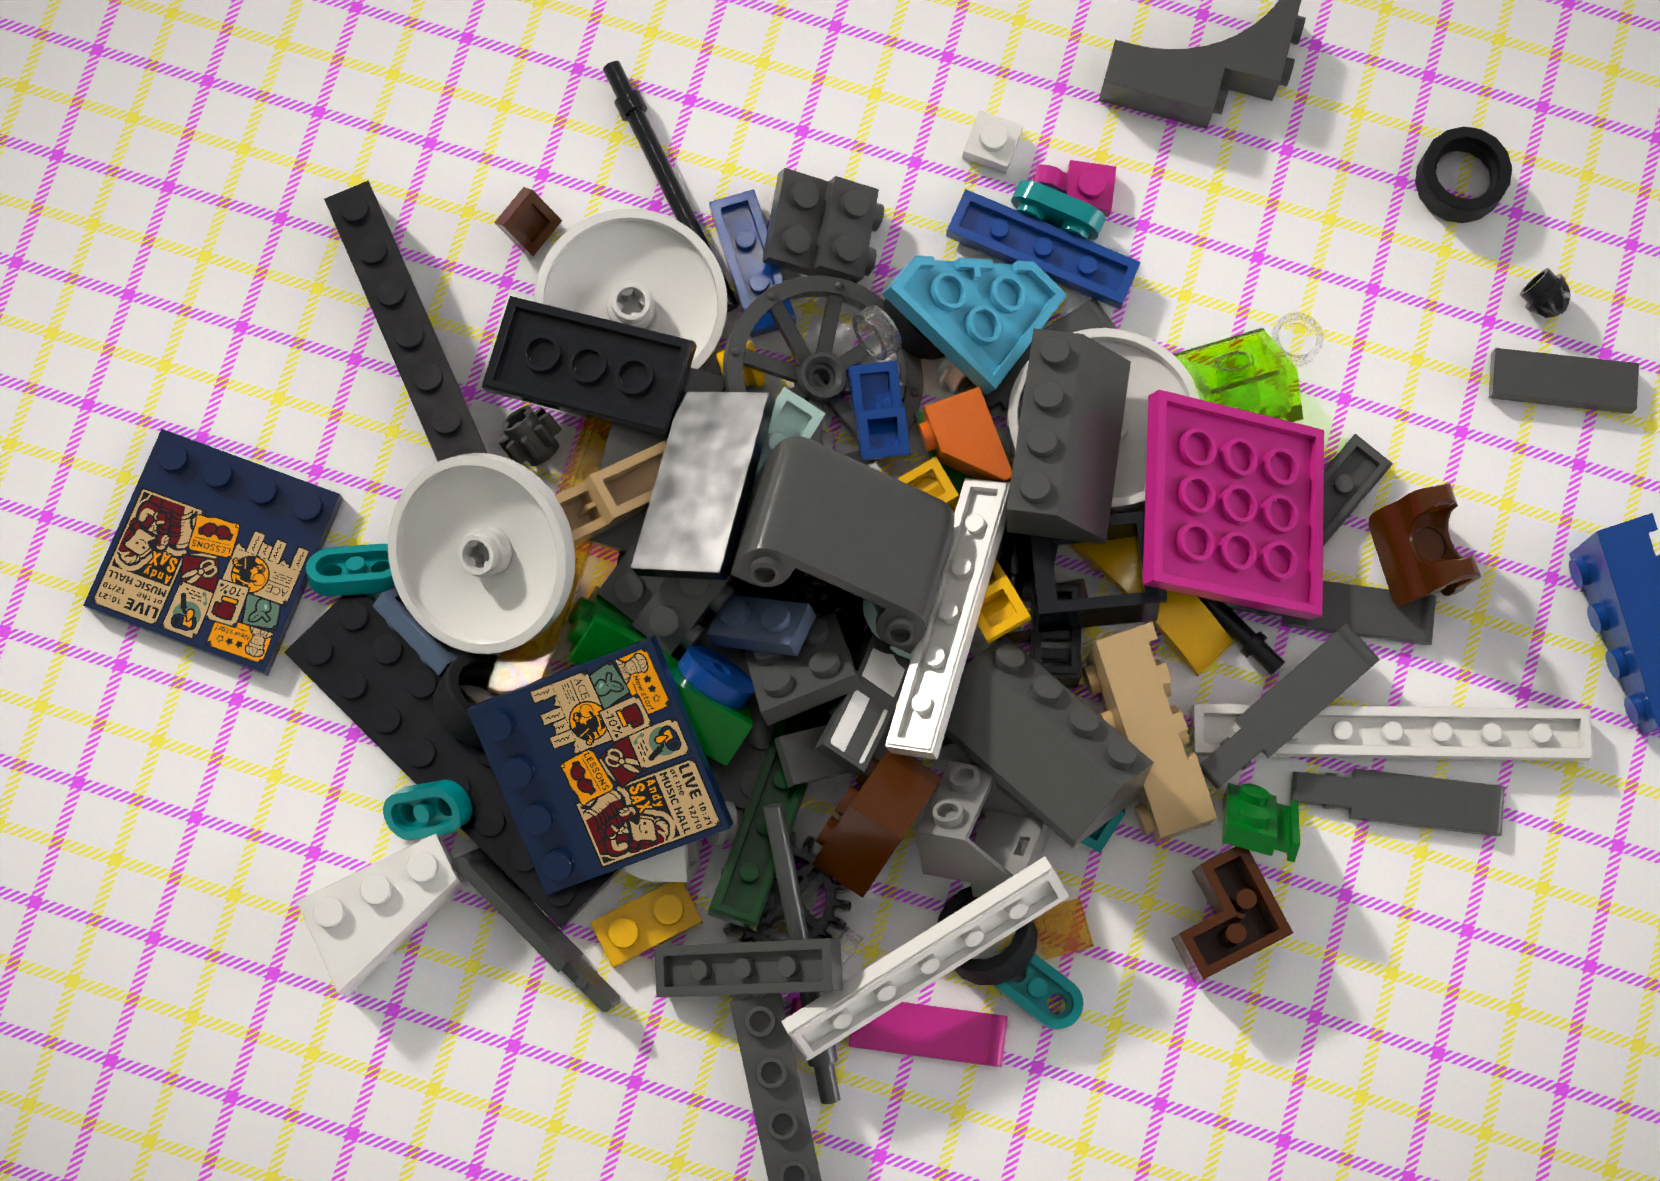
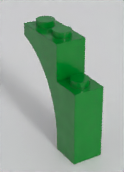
M598 586L594 588L588 599L581 596L577 600L567 620L571 624L566 638L570 641V661L577 665L647 638L631 625L633 621L597 593L600 588ZM661 649L705 755L727 766L753 727L751 707L746 705L744 709H733L704 695L680 673L678 669L679 661Z

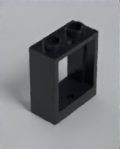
M1145 511L1110 514L1107 540L1135 537L1142 584L1141 593L1058 600L1051 546L1084 542L1028 535L1038 632L1157 621L1160 603H1167V590L1143 585Z

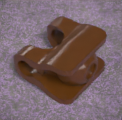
M1451 483L1414 490L1398 501L1375 511L1369 517V530L1391 598L1397 606L1409 605L1416 600L1439 591L1444 596L1455 595L1464 590L1467 585L1482 577L1475 555L1472 554L1467 557L1460 555L1450 539L1448 531L1449 518L1453 510L1458 507Z

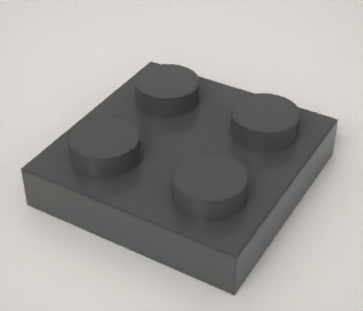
M835 612L815 618L798 656L743 649L760 712L767 726L862 688L842 625Z

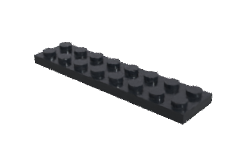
M367 594L343 595L284 653L416 785L439 780H451L459 784L467 792L472 804L471 818L460 828L563 930L623 868L546 895L484 749L471 747L455 739L440 724L434 712L433 694L444 674L438 676L432 668L421 661L416 651L397 632L388 626L386 620L373 607L375 602ZM459 686L465 699L471 705L476 704V702Z

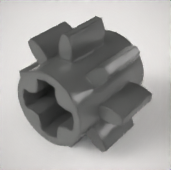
M530 406L521 407L511 413L501 426L507 437L503 438L499 445L511 460H515V462L521 465L525 461L530 466L541 465L548 461L559 448V443L554 436L561 432L562 428L549 412L546 413L542 407L535 412Z

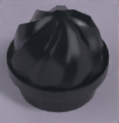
M1549 268L1542 270L1519 294L1527 302L1525 308L1529 312H1534L1545 318L1563 314L1569 305L1571 297L1569 286L1565 281L1566 278L1562 274L1555 275Z

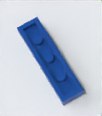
M965 189L946 231V237L1010 264L1016 261H1034L1055 283L1120 310L1141 263Z

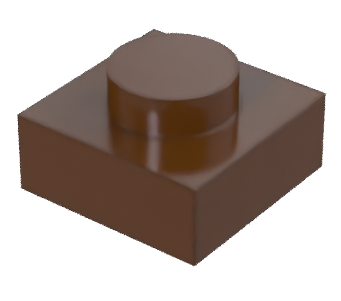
M523 187L494 223L524 254L534 256L562 220L533 189Z

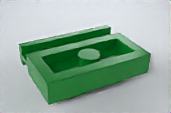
M1228 783L1223 797L1222 843L1269 856L1273 855L1274 850L1287 853V861L1295 862L1300 847L1298 802L1291 800L1289 806L1277 803L1275 795L1270 794L1263 787L1249 783L1242 784L1241 786Z

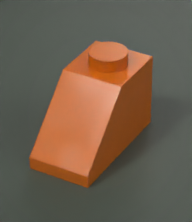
M980 386L924 406V422L918 424V430L927 452L935 449L941 464L974 479L1011 482L1012 469Z

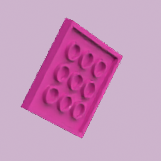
M1157 390L1148 395L1143 585L1307 620H1313L1322 616L1324 430L1164 390Z

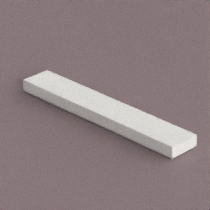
M965 478L954 513V535L927 629L922 640L913 650L885 744L890 753L938 759L1007 522L1006 509L1010 482Z
M1044 856L843 982V990L825 993L781 1022L790 1038L808 1061L1066 900L1069 895L1055 870Z

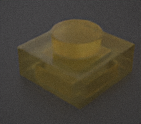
M1080 898L1059 903L1034 919L1038 931L1037 939L1044 961L1094 947Z

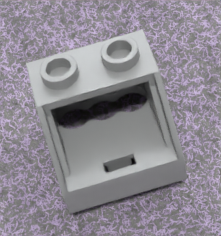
M949 761L942 775V780L938 784L916 831L922 872L927 875L970 882L973 897L979 898L1041 859L1051 835V829L981 766ZM980 815L984 818V821L976 827V839L972 842L969 837ZM1026 840L1029 842L1022 856L1020 841Z

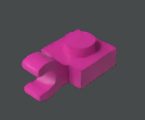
M1070 160L1067 166V173L1051 165L1039 164L1036 166V174L1033 175V181L1084 201L1100 210L1105 217H1109L1112 211L1116 166Z

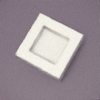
M979 110L964 147L962 158L1006 174L1022 134L1023 125Z

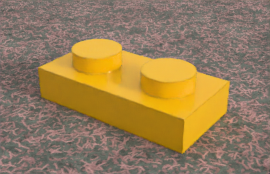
M668 882L590 923L612 968L615 969L654 949V946H659L702 924L703 921L684 883Z

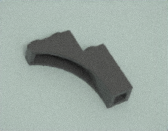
M1278 0L1276 5L1262 19L1248 29L1221 42L1187 49H1161L1135 45L1115 39L1099 101L1205 129L1208 128L1213 113L1222 114L1229 90L1273 101L1279 85L1287 87L1292 74L1295 59L1288 58L1287 55L1290 43L1299 44L1306 17L1298 15L1302 0Z

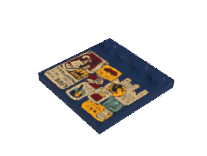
M161 429L83 606L93 612L268 676L308 584L306 564L313 554L322 550L342 504L343 497L334 491Z
M655 635L476 703L467 709L546 895L725 831L734 824Z

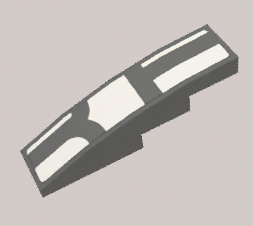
M869 625L852 655L862 688L834 700L828 711L831 718L815 747V750L855 777L865 772L900 697L910 664V659L899 656L890 649L891 645L875 636Z

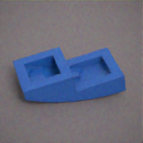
M897 360L850 365L848 367V376L861 460L910 456L911 450L906 409L902 404Z

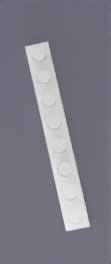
M1194 703L1191 706L1192 752L1197 756H1210L1221 746L1220 743L1227 737L1231 738L1241 729L1235 720L1253 704ZM1328 705L1270 757L1588 761L1593 758L1590 709ZM1261 751L1256 756H1265V754Z

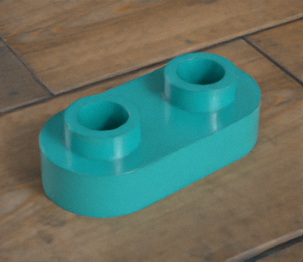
M1020 181L1011 199V203L1017 211L1087 240L1097 239L1106 221L1104 214L1096 207L1035 181Z
M388 544L325 548L313 554L306 564V572L312 590L323 596L382 593L395 587L388 559Z
M439 780L401 788L385 800L383 815L386 824L395 835L405 840L427 838L435 833L438 836L453 833L470 820L472 804L467 792L459 784L451 780Z
M1035 953L1029 965L1024 969L1025 978L1023 981L1015 983L1009 980L999 985H994L1002 995L1049 1029L1060 1030L1073 1025L1083 1011V996L1079 988ZM1051 995H1059L1065 1000L1066 1006L1062 1013L1055 1014L1049 1010L1047 1001Z

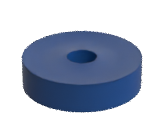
M690 645L678 662L680 673L691 685L724 706L733 709H744L755 693L752 679L736 664L711 649L699 645Z

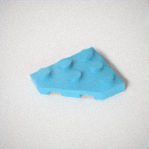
M915 256L906 263L882 293L977 387L980 386L981 391L985 395L994 391L1032 342L1034 328L1042 329L1067 296L1034 261H1016L1013 264L993 263V259L975 258L940 261L934 260V256Z

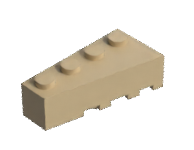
M1149 622L1095 641L1085 660L1087 666L1082 667V674L1091 695H1099L1105 711L1100 713L1099 716L1154 762L1137 797L1140 805L1134 807V812L1144 835L1151 833L1156 844L1210 825L1217 819V815L1197 755L1194 752L1185 753L1183 745L1189 743L1188 727L1183 712L1176 705L1171 707L1169 705L1167 697L1171 696L1170 683L1172 679L1166 662L1161 663L1159 659L1154 660L1149 642L1158 639L1153 622Z

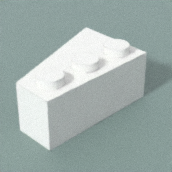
M436 833L296 901L338 994L349 997L360 987L359 984L381 963H385L416 929L419 930L464 886L460 874L453 869V859L445 841Z

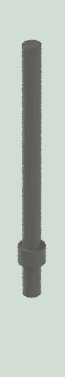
M783 803L767 805L763 807L788 938L789 940L809 939ZM799 992L802 1008L821 997L820 992ZM835 1044L807 1061L808 1066L814 1067L821 1104H832L841 1099L834 1063L838 1060Z

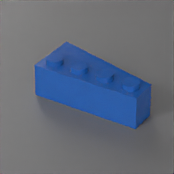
M1653 513L1598 530L1569 553L1571 558L1569 561V571L1572 580L1577 587L1583 588L1589 603L1587 607L1589 622L1594 631L1602 635L1608 650L1605 654L1608 669L1615 679L1620 680L1626 695L1624 699L1626 714L1632 724L1638 725L1642 735L1660 730V554H1655L1649 536L1650 532L1658 530Z

